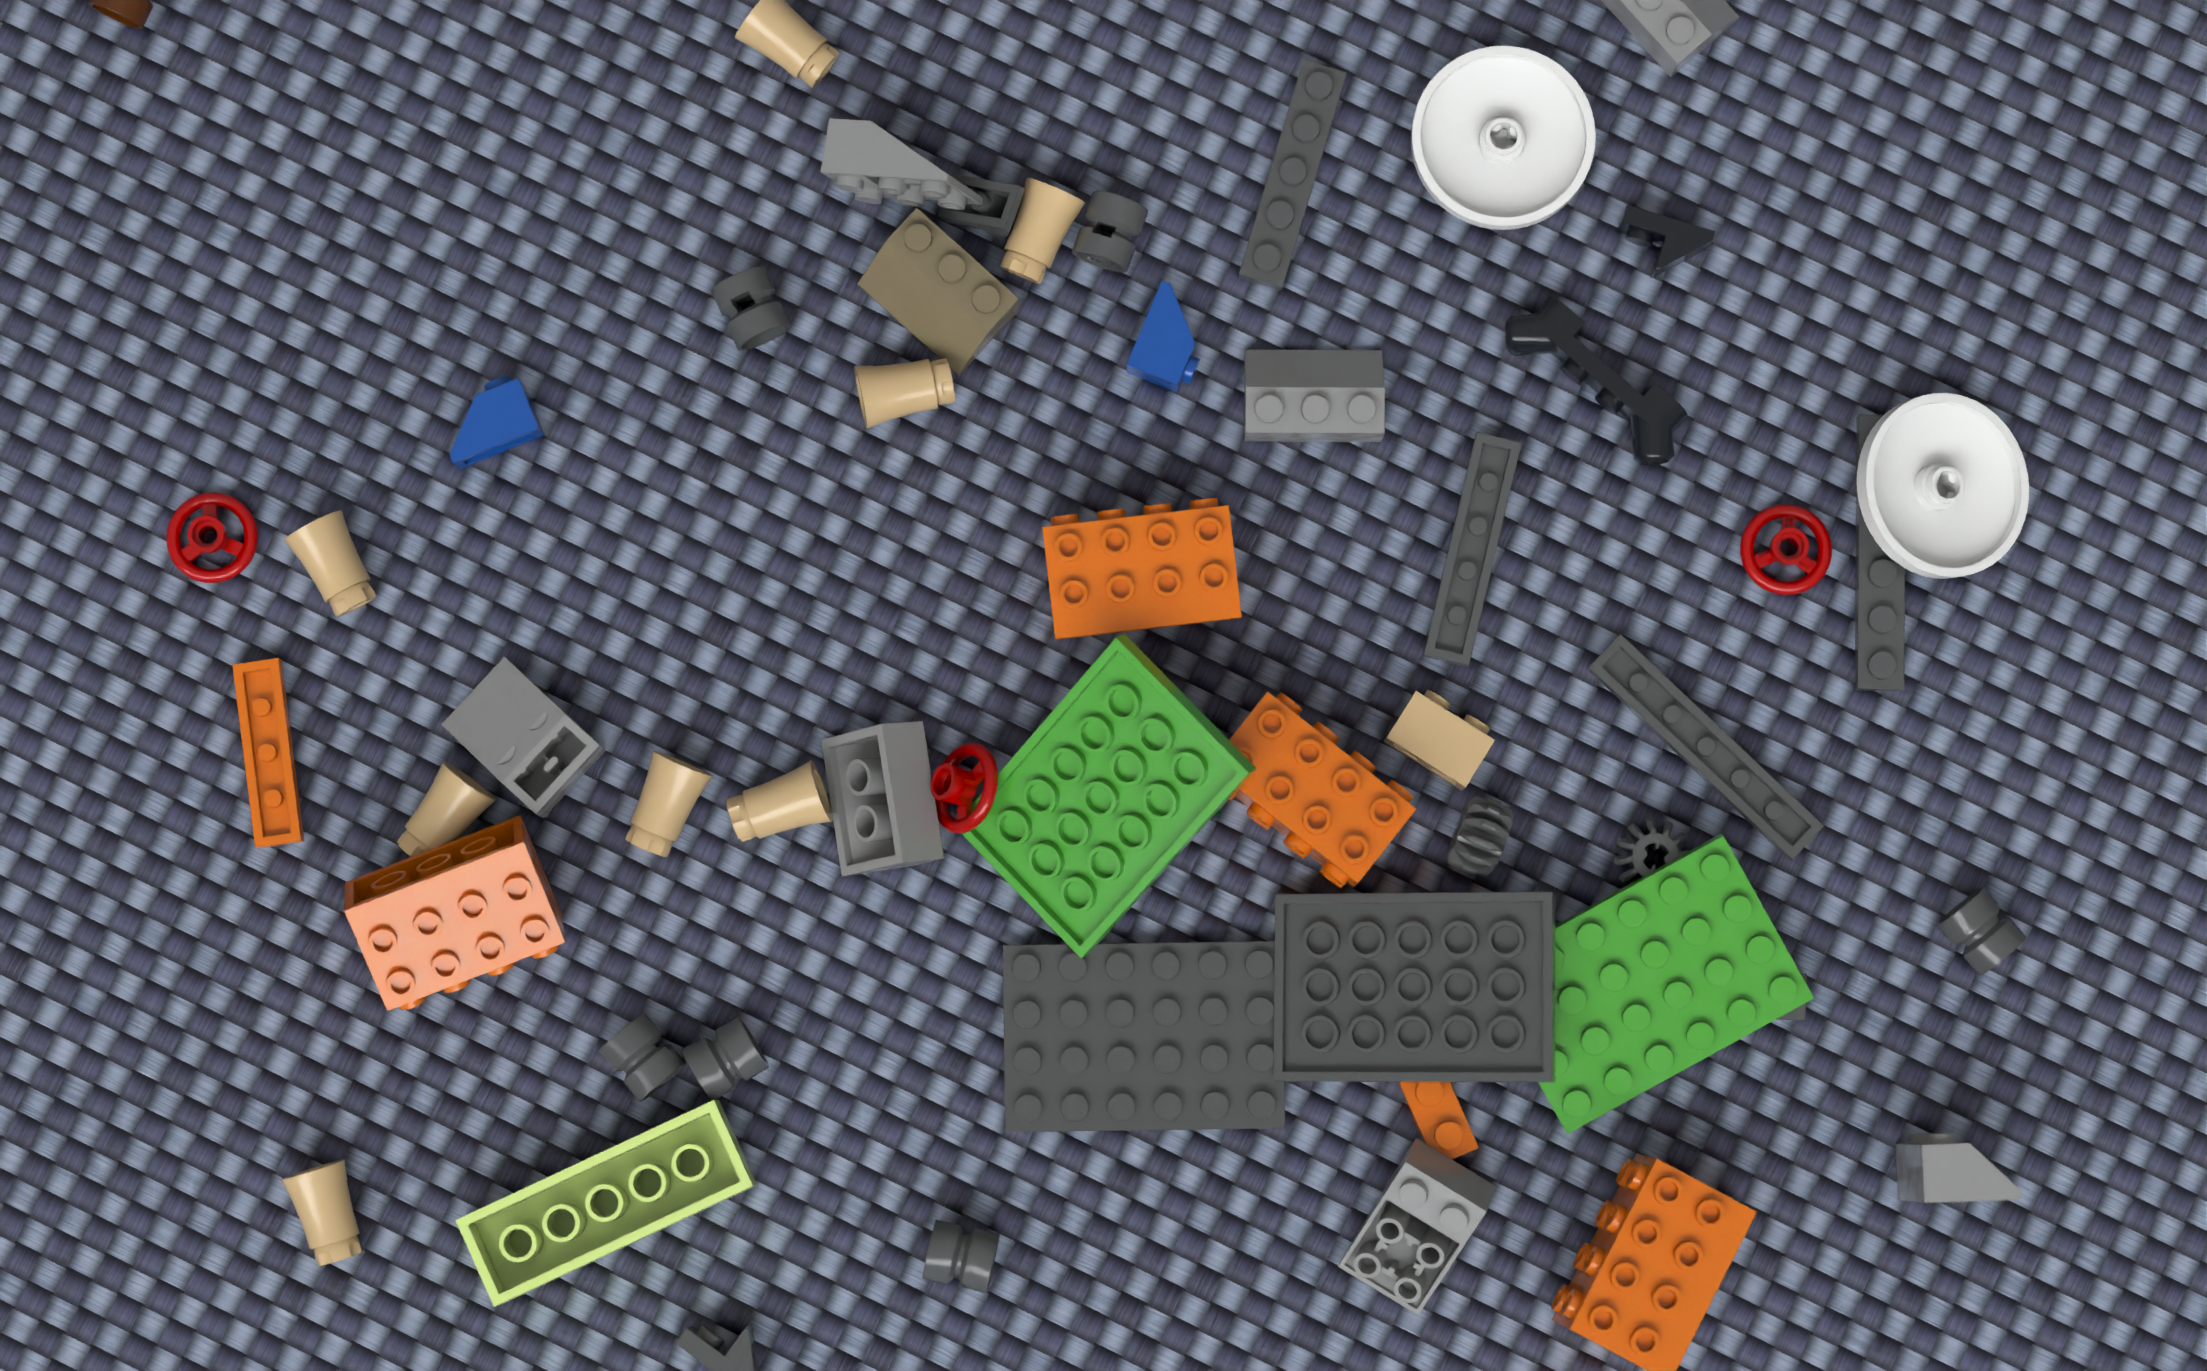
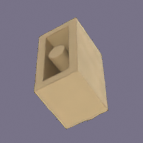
M1427 690L1424 695L1415 691L1384 742L1455 787L1463 790L1495 741V739L1487 735L1490 728L1468 714L1464 720L1448 711L1451 704L1430 690Z

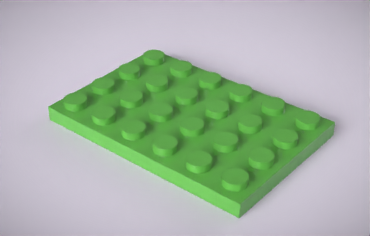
M1122 634L1112 641L999 772L997 793L988 815L980 825L969 832L962 833V835L1080 958H1083L1097 946L1256 770V767L1125 634ZM982 793L972 804V811L977 806Z
M1722 834L1715 836L1555 925V1083H1539L1567 1134L1814 999Z

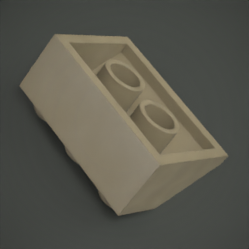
M918 208L885 241L858 282V286L939 359L947 358L950 369L958 376L1020 310L1019 298Z

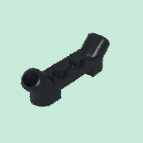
M1549 296L1534 314L1511 315L1506 320V348L1513 356L1553 354L1563 363L1560 369L1569 379L1578 385L1585 382L1598 393L1595 399L1604 409L1613 415L1620 412L1631 422L1633 458L1639 465L1664 464L1675 456L1673 432L1688 417L1685 409L1657 383L1644 396L1641 395L1575 337L1581 331L1585 322L1571 309L1556 298Z

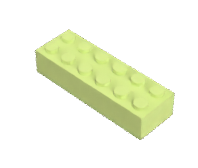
M712 1100L455 1221L495 1307L757 1186V1182L720 1101Z

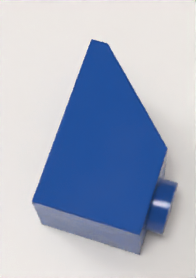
M1161 281L1126 367L1127 373L1178 393L1182 382L1189 385L1192 382L1200 359L1193 356L1195 353V341L1171 284Z
M510 376L497 378L484 385V392L475 395L449 454L452 463L459 470L545 436L526 387L519 378L512 381Z

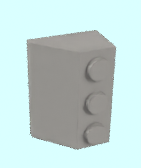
M1601 0L1670 77L1739 19L1737 13L1725 0Z
M1244 350V441L1382 442L1385 434V384L1382 350Z
M923 721L878 724L821 740L842 877L914 866L944 859L936 802L930 788L932 777Z
M1908 1134L1909 1143L1895 1144L1898 1200L1921 1203L2021 1200V1190L1970 1143H1956L1955 1134Z

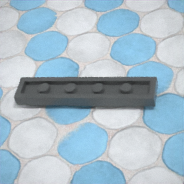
M1303 59L1238 278L1282 291L1347 72Z
M1480 432L1475 434L1423 657L1468 667L1470 664L1521 442Z

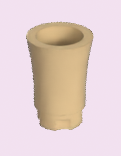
M760 0L748 14L735 35V39L759 51L796 79L801 78L811 88L821 82L840 56V53L835 48L827 44L828 40L811 27L785 0Z
M1026 178L1021 204L1012 231L1004 247L1007 252L1001 261L1000 267L1016 276L1041 284L1046 268H1051L1061 243L1075 218L1085 205V202L1052 185L1032 178Z
M947 358L929 362V359L881 366H854L857 392L866 429L906 415L938 409V405L955 402L953 379Z
M342 510L318 518L284 539L316 584L325 603H330L337 618L359 609L377 597L368 582L371 578L351 539Z
M653 750L647 777L638 804L630 820L633 825L628 831L625 840L643 850L662 857H668L673 841H678L689 814L713 775L682 760Z
M812 760L778 778L744 790L743 795L729 798L726 802L732 826L738 839H741L742 842L756 836L761 839L782 831L833 821L832 809L825 785Z
M443 761L430 789L406 823V831L398 839V846L412 857L459 839L496 798L472 777L457 767Z
M345 1159L310 1168L281 1179L295 1206L309 1248L314 1249L318 1266L334 1263L362 1253L358 1236H356L360 1232L348 1189Z

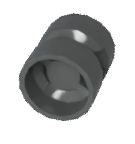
M1093 191L1085 213V218L1089 225L1080 227L1072 254L1094 266L1114 272L1126 273L1136 247L1131 240L1141 235L1148 215V209L1131 199L1114 193ZM1105 232L1111 234V238L1104 236Z
M759 266L739 272L721 281L711 290L722 316L731 317L727 327L738 351L749 350L780 337L792 327L781 302L772 301L776 291L765 267ZM753 302L756 303L755 305L750 306L748 308L745 307L746 305L751 304Z
M1981 887L1969 895L1937 923L1938 928L1949 941H1953L1954 944L1964 943L1966 945L1962 956L1979 976L2003 961L2026 940V936L2010 917L1997 918L1999 907L1996 900L1985 887Z
M646 1013L625 1026L598 1051L614 1071H624L626 1073L624 1084L639 1102L644 1101L662 1088L687 1065L671 1044L662 1045L660 1043L662 1033Z
M739 1016L716 1028V1040L712 1041L708 1038L698 1039L682 1049L689 1067L711 1100H716L731 1091V1088L735 1087L736 1076L748 1081L769 1068L760 1047Z
M936 1219L922 1279L948 1284L954 1278H958L961 1287L987 1293L1000 1234L974 1229L967 1235L964 1234L962 1225Z

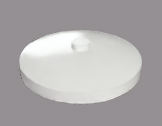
M1515 46L1480 48L1448 63L1433 77L1423 91L1417 104L1411 127V151L1414 165L1420 180L1432 198L1447 212L1460 220L1478 227L1497 230L1528 227L1560 211L1575 196L1583 184L1593 160L1596 140L1593 113L1588 99L1577 81L1568 71L1549 57Z
M1932 393L1904 401L1893 407L1872 428L1865 440L1858 462L1857 494L1860 509L1869 532L1880 548L1892 560L1905 569L1921 576L1950 579L1980 572L1992 566L2008 552L2020 534L2026 518L2029 502V479L2026 463L2015 437L1994 412L1981 403L1962 395Z

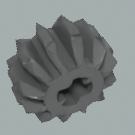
M1475 796L1466 803L1465 809L1462 810L1451 837L1447 854L1448 864L1458 868L1460 872L1471 876L1474 874L1485 877L1491 874L1495 865L1499 862L1509 837V831L1513 824L1512 810L1491 798L1485 799Z
M1653 818L1645 820L1644 834L1635 824L1628 826V834L1634 843L1624 838L1617 839L1615 843L1619 849L1628 852L1627 855L1613 858V865L1621 866L1627 864L1629 868L1628 871L1618 877L1619 881L1625 883L1634 876L1638 880L1655 870V865L1647 868L1643 863V859L1647 857V851L1644 849L1646 846H1650V851L1659 849L1662 852L1663 856L1658 860L1660 866L1690 851H1678L1677 848L1678 845L1687 840L1686 834L1681 833L1671 840L1668 836L1673 829V823L1666 821L1661 826L1659 833H1657L1656 823Z

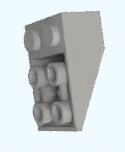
M829 118L820 172L834 180L836 188L853 192L855 200L869 204H881L882 198H894L897 203L911 207H922L924 201H936L939 206L953 210H964L966 204L983 205V197L874 122Z
M506 657L491 670L441 724L503 785L536 815L542 818L550 812L606 751L602 745Z
M1416 1138L1394 1171L1338 1267L1416 1315H1419L1486 1214L1496 1186Z

